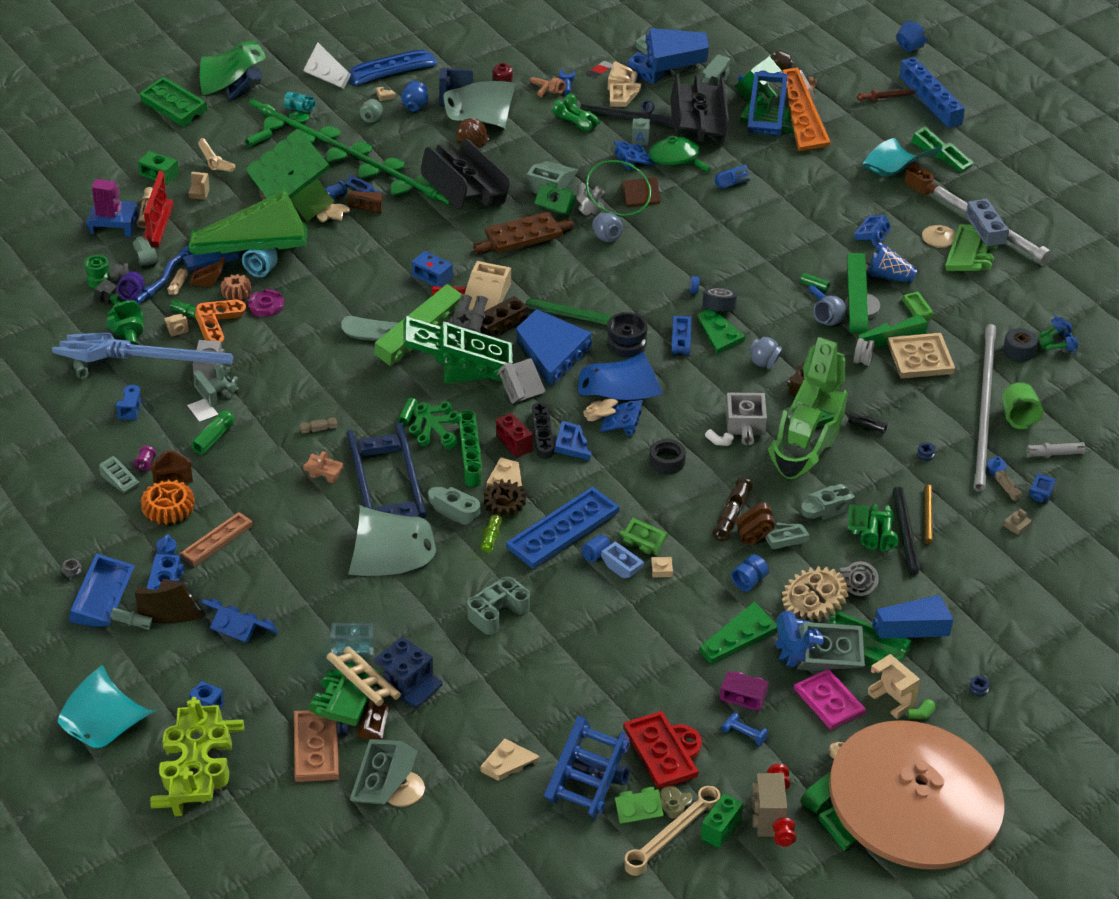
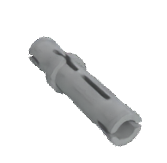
M1080 442L1027 445L1026 452H1029L1027 457L1044 456V458H1049L1053 455L1084 454L1085 448H1082V446H1085V444Z

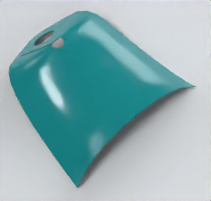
M892 138L873 149L861 167L880 176H893L917 159L937 155L943 147L933 148L915 156L907 153L899 145L896 138Z
M102 665L92 672L68 698L57 722L64 731L93 748H101L112 742L127 728L158 710L146 709L125 696L111 681ZM88 734L90 735V738L87 739L83 735Z

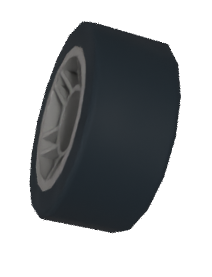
M719 287L707 288L703 291L702 304L705 308L715 311H731L736 308L737 293L735 291Z

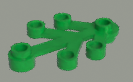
M448 401L442 402L440 406H431L429 403L423 402L415 407L414 415L416 420L409 427V432L414 437L418 436L417 441L421 446H427L430 443L432 429L440 435L441 443L445 449H453L458 444L456 436L453 433L447 432L439 424H456L461 420L459 413L452 411V406ZM432 413H443L448 415L432 416ZM423 420H426L427 422H426V425H425L423 434H421V432H422L421 426H422Z

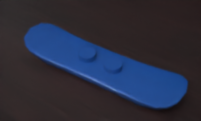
M411 50L353 66L348 71L351 74L348 82L352 85H359L383 76L411 69L435 66L437 61L426 50Z

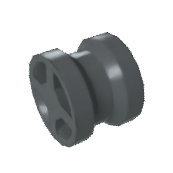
M128 263L123 265L113 264L116 282L129 272Z

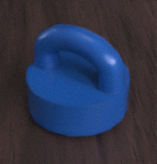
M166 534L164 538L157 542V552L164 555L175 554L177 551L176 541L169 534Z

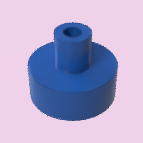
M996 456L987 462L986 471L988 474L995 476L997 471L1004 470L1006 472L1007 465L1001 457Z

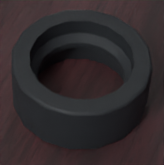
M662 439L652 444L649 453V464L652 469L663 474H673L683 469L686 450L681 443L672 439ZM670 453L676 455L677 458L664 460L659 458L658 455Z

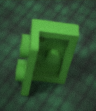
M632 518L625 531L621 530L619 533L622 542L627 546L633 547L634 545L647 555L652 553L656 556L668 537L666 532L635 518Z
M654 787L641 789V793L633 794L632 791L619 793L620 797H615L620 825L664 817L659 790H654Z

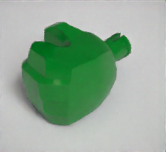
M126 300L114 305L113 309L107 313V327L118 337L130 341L131 345H138L137 337L144 330V319L140 306L134 300Z

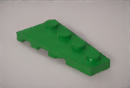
M754 601L700 646L699 652L712 665L778 633L777 624Z

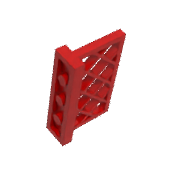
M164 171L158 172L144 211L146 229L143 237L148 239L151 247H160L174 206L173 200L167 199Z

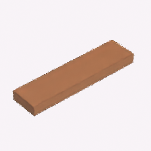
M238 512L180 553V558L192 567H196L251 528L253 523L246 516Z

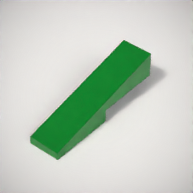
M926 126L914 132L911 139L913 144L925 151L943 147L935 157L958 171L963 172L973 166L974 163L951 142L945 144Z
M917 314L891 327L885 323L859 335L857 342L859 338H862L867 342L874 341V348L888 345V337L926 334L928 321Z

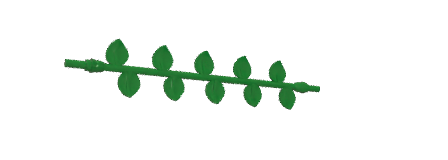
M254 99L250 100L249 104L259 109L263 115L269 116L264 120V130L267 128L270 130L281 128L285 122L303 131L302 133L311 143L317 138L335 147L330 148L326 153L328 164L345 159L348 154L366 163L358 169L359 179L362 180L375 176L379 173V170L398 179L391 184L390 191L392 196L409 192L414 187L424 192L431 200H440L448 205H452L422 175H419L415 181L397 172L404 167V161L398 158H388L381 164L365 156V154L372 151V145L365 142H357L349 148L333 140L340 136V129L326 126L318 132L302 124L309 120V114L306 112L294 111L288 117L278 112L270 104H262Z

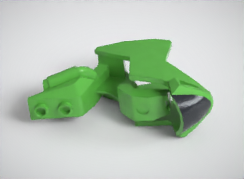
M818 337L816 345H813L809 350L803 366L805 380L792 406L783 410L778 438L773 440L768 448L771 459L778 471L788 479H796L808 472L819 461L818 456L824 448L832 447L845 413L848 392L846 390L843 393L837 391L845 381L844 354L837 352L836 342ZM820 410L835 414L833 421L825 424L820 438L811 453L806 457L797 459L784 456L783 450L787 443L807 449L817 423L822 418Z

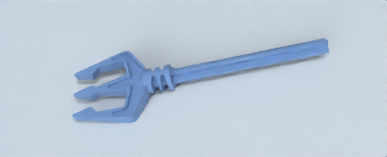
M110 332L67 335V340L69 341H59L61 347L52 348V352L84 362H92L107 357L128 359L130 356L230 365L233 360L231 353L131 345L128 340L114 339Z

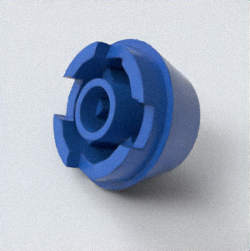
M911 20L904 22L896 34L899 45L907 52L923 48L924 44L928 41V38L923 35L924 29L917 22L911 23Z

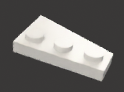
M318 42L303 70L312 76L343 89L351 76Z

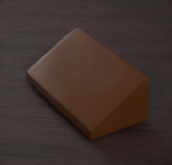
M369 698L360 718L357 737L381 740L389 705L383 703L381 706H377Z

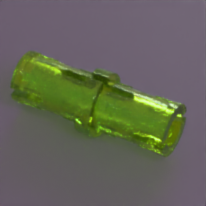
M492 515L489 518L488 526L484 529V539L481 544V548L484 551H492L495 540L499 537L502 519L497 515Z

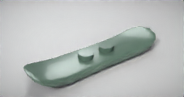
M346 316L341 321V328L349 337L359 340L377 341L398 323Z

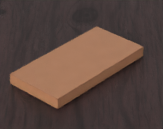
M309 710L294 711L295 782L339 780L337 721L316 716L315 713L313 714Z

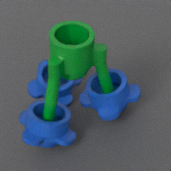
M1054 315V318L1051 320L1053 326L1037 336L1039 349L1046 348L1049 351L1055 348L1066 347L1067 352L1073 351V354H1076L1079 341L1077 337L1074 338L1071 331L1073 328L1071 323L1065 321L1061 316L1057 317ZM1059 334L1061 337H1065V343L1052 345L1054 343L1053 336Z

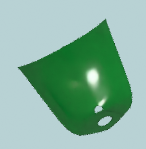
M244 41L221 54L202 56L200 62L202 96L227 87L239 79L250 66L264 60L266 55L258 43L255 41ZM251 50L258 51L260 56L253 55Z

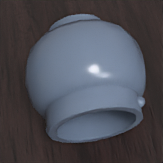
M601 213L593 220L594 233L601 241L613 242L621 236L623 224L615 214Z
M826 296L815 304L814 317L824 325L834 326L840 324L846 316L845 303L837 296Z
M762 337L760 340L755 339L749 352H751V360L754 364L762 368L772 369L783 349L781 346H778L774 339Z

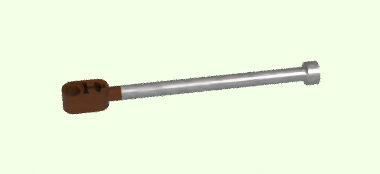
M910 164L906 167L904 183L920 194L932 193L966 214L968 203L934 183L932 173L916 164ZM1009 229V235L1006 240L1032 255L1034 261L1039 265L1044 266L1049 262L1052 256L1051 250L1044 246L1039 248Z

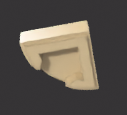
M384 87L376 88L380 101L396 99L394 91L384 90Z

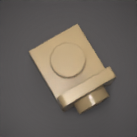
M182 314L164 318L171 337L189 332L186 316L183 317Z

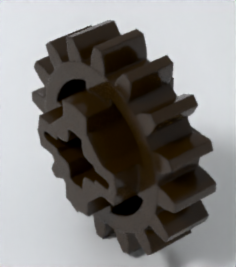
M501 479L499 484L494 481L493 487L488 485L487 491H484V505H486L487 511L491 510L492 515L499 513L501 518L503 514H506L507 518H509L510 513L517 515V510H523V506L526 505V492L523 491V486L518 487V482L512 484L511 479L507 483Z

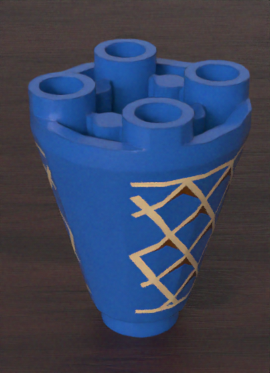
M880 242L866 271V275L873 278L905 283L908 281L912 283L917 273V269H914L912 264Z

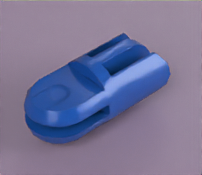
M747 165L718 173L715 177L716 186L727 188L750 181V178L737 180L749 175L748 171L735 173L747 169Z

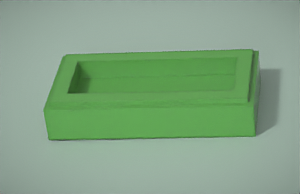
M919 292L902 295L903 303L913 316L919 314L925 320L934 318V312Z

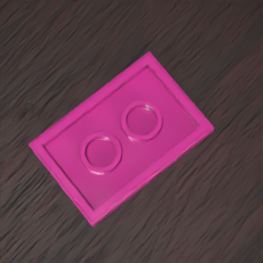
M829 669L794 684V690L830 730L866 713V708Z

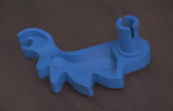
M783 611L778 616L776 623L779 634L776 647L782 650L779 660L788 661L787 666L795 668L798 661H804L806 650H815L813 643L823 645L824 639L823 635L815 628L806 630L801 638L798 626L803 622L810 621L797 619L793 612Z

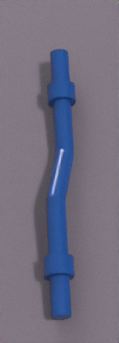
M189 246L181 249L180 253L167 263L163 275L158 281L142 290V293L134 299L137 304H140L146 298L152 297L156 290L167 283L173 267L182 261L184 256L193 254L190 252Z

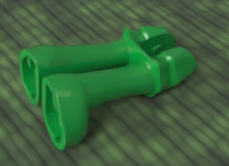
M571 93L565 97L564 102L557 100L553 104L552 113L555 116L574 122L577 128H581L583 131L589 132L593 127H597L600 124L599 119L594 114L576 106L577 98Z
M873 504L869 510V528L862 532L860 538L863 546L869 550L877 549L878 527H882L881 551L893 550L898 545V536L894 531H891L894 514L889 505L885 506L884 511H878V504Z

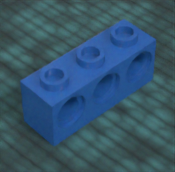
M155 554L147 589L158 590L163 579L180 582L179 577L183 576L184 564L180 562V555Z

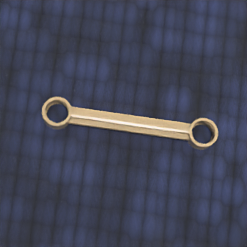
M713 786L702 787L698 792V800L641 850L633 849L628 851L625 855L624 863L626 872L633 876L642 875L647 869V861L704 811L712 810L720 799L719 790ZM712 796L715 798V800L706 801L703 799V797ZM640 860L643 864L635 866L630 864L629 861Z

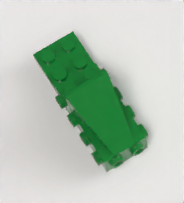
M407 316L403 321V346L435 355V362L444 365V383L488 378L503 382L498 370L504 364L512 362L511 342L443 322L440 327Z

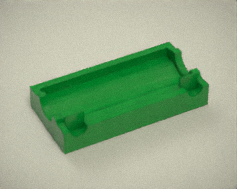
M164 76L139 93L141 102L182 127L190 125L195 115L198 114L201 117L208 110L204 100Z
M836 610V615H831L828 624L862 626L865 665L872 667L873 664L890 654L902 663L910 650L911 640L907 638H879L871 624Z

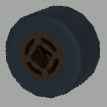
M1012 329L1005 336L1003 351L1008 358L1014 361L1023 362L1031 360L1036 354L1038 338L1028 329Z

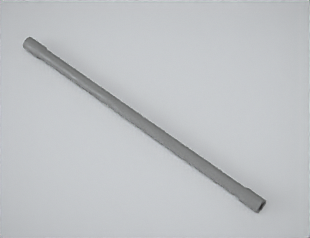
M989 324L985 328L976 474L974 476V490L977 492L984 491L986 486L985 472L994 343L996 339V326L993 324Z

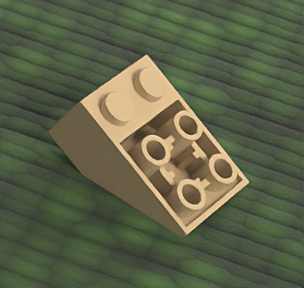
M480 261L476 262L465 294L472 297L468 311L473 310L477 296H484L488 299L484 311L503 301L511 286L510 267Z

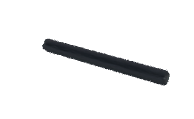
M584 103L580 106V109L590 111L598 116L630 121L639 118L650 119V124L673 127V118L669 116Z
M894 487L892 493L908 570L911 575H917L920 572V565L904 490L902 487Z

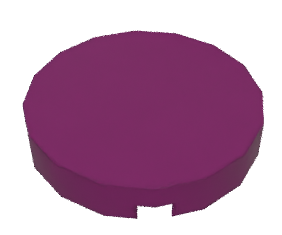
M265 289L260 293L257 291L249 297V310L261 317L274 316L283 310L284 298L275 290Z

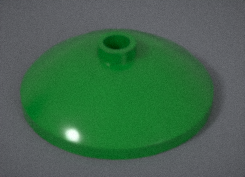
M671 136L657 142L649 150L650 159L655 163L664 165L688 162L699 153V147L695 142L676 136Z

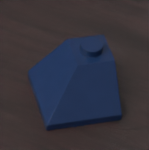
M252 65L239 79L226 87L228 99L232 101L250 91L255 85H258L262 79L260 69Z

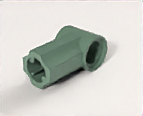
M143 236L136 237L135 241H133V247L139 266L144 267L158 263L156 251L154 248H151L148 239Z

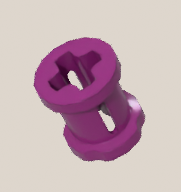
M147 445L142 446L139 450V457L134 461L135 467L141 471H148L151 468L152 459L156 457L155 449Z

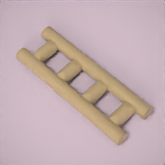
M347 646L343 651L345 654L337 657L332 652L327 655V660L377 706L383 704L384 700L382 698L390 695L395 700L400 697L401 693L351 647ZM352 660L357 666L349 668L344 663ZM365 672L370 677L362 680L357 674ZM378 684L383 689L374 691L369 686Z

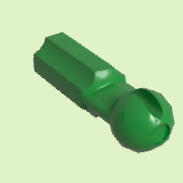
M228 410L219 412L217 417L191 442V448L195 453L203 455L228 428L232 427L235 422L234 414Z

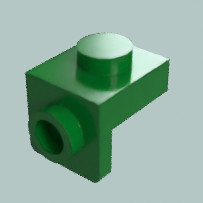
M849 504L847 530H852L851 533L862 534L864 530L868 529L869 506Z

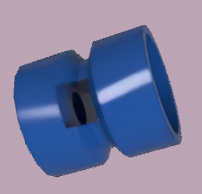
M752 554L732 571L731 578L740 590L748 592L757 585L758 581L763 580L768 575L769 568L764 559Z

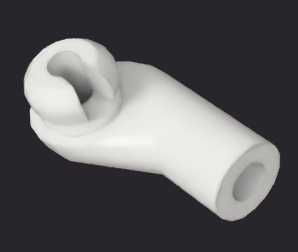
M711 429L705 434V437L717 446H729L734 439L730 433H725L721 437Z

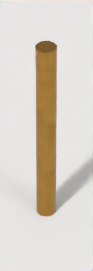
M928 484L924 487L925 543L932 544V486Z

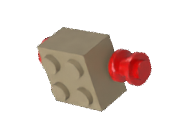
M774 764L768 768L767 773H757L756 782H752V796H755L751 797L750 800L751 810H754L755 813L752 814V826L757 828V837L774 836V842L777 845L788 847L796 841V834L793 832L795 823L793 820L786 818L787 801L785 790L790 787L789 769L785 765Z

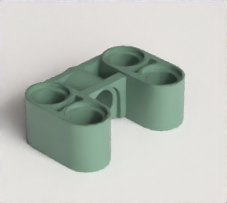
M503 577L468 599V620L483 633L488 635L495 634L499 631L498 610L502 607H508L518 615L528 613L530 610V592L514 578Z

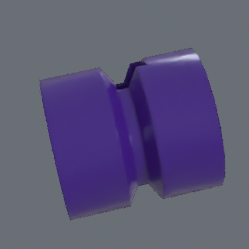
M137 272L126 273L117 285L119 296L124 300H134L137 298L145 286L144 278Z

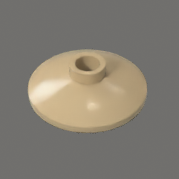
M942 225L929 226L922 232L923 241L936 248L952 246L956 233L951 228Z
M410 772L387 802L398 807L415 804L424 794L425 786L423 780L417 774Z

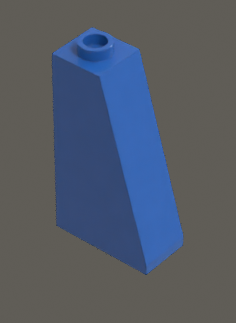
M936 595L877 609L876 616L872 620V627L876 630L879 638L950 636L954 619L941 596Z

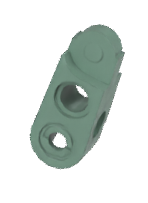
M717 55L702 72L704 74L702 85L719 86L721 77L724 78L725 82L730 73L728 66L730 58Z
M843 484L832 485L809 494L808 499L802 503L801 514L804 517L813 519L821 517L823 520L849 512V504H855V496Z
M433 487L428 491V500L430 504L434 505V510L455 522L466 525L471 523L480 514L479 500L453 487L449 489Z

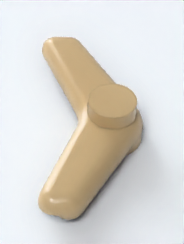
M201 138L198 145L207 159L210 169L234 172L235 164L222 160L220 156H216L206 140Z

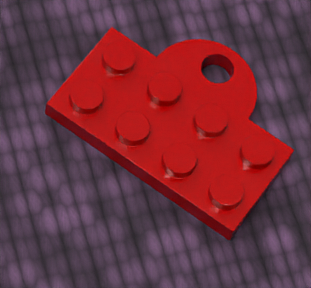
M663 711L623 723L625 733L658 790L698 777L699 771L692 760L698 757L701 752L702 739L694 728L681 724L671 725ZM690 738L695 741L690 743L686 742L685 739Z

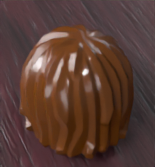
M475 118L463 120L456 130V142L468 139L475 146L481 147V145H485L489 141L482 122Z

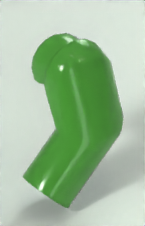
M927 699L923 701L919 709H908V720L928 719L935 711L934 701Z

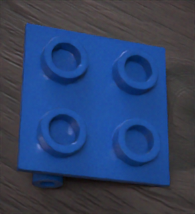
M614 141L617 146L614 153L620 161L627 162L633 166L636 162L655 165L650 159L651 157L644 151L643 146L629 144L625 141ZM623 164L627 170H633L632 167Z
M638 400L615 404L612 408L616 410V413L605 416L600 432L623 428L626 435L631 436L634 434L639 422V416L642 413L640 407L643 401Z

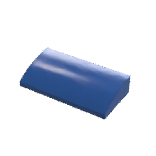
M96 553L70 610L69 622L87 626H110L112 621L110 618L113 608L118 607L135 565Z

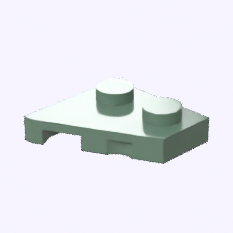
M777 523V527L764 538L772 549H780L786 546L809 542L810 535L802 524Z

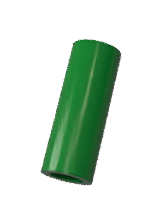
M267 128L245 138V143L250 148L272 138V132Z
M803 273L800 278V283L808 286L814 285L817 289L825 292L830 287L829 281L807 273Z
M415 398L407 399L398 417V423L404 426L409 423L414 409L418 405V401Z

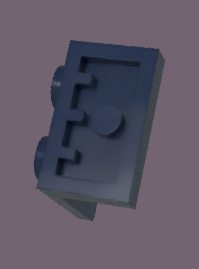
M441 68L439 77L440 106L445 107L443 99L445 92L473 83L472 69Z
M404 637L399 638L374 658V663L398 679V691L404 698L433 675V657Z
M384 671L383 678L398 690V679ZM432 675L405 698L400 695L399 699L414 708H418L443 685V681Z

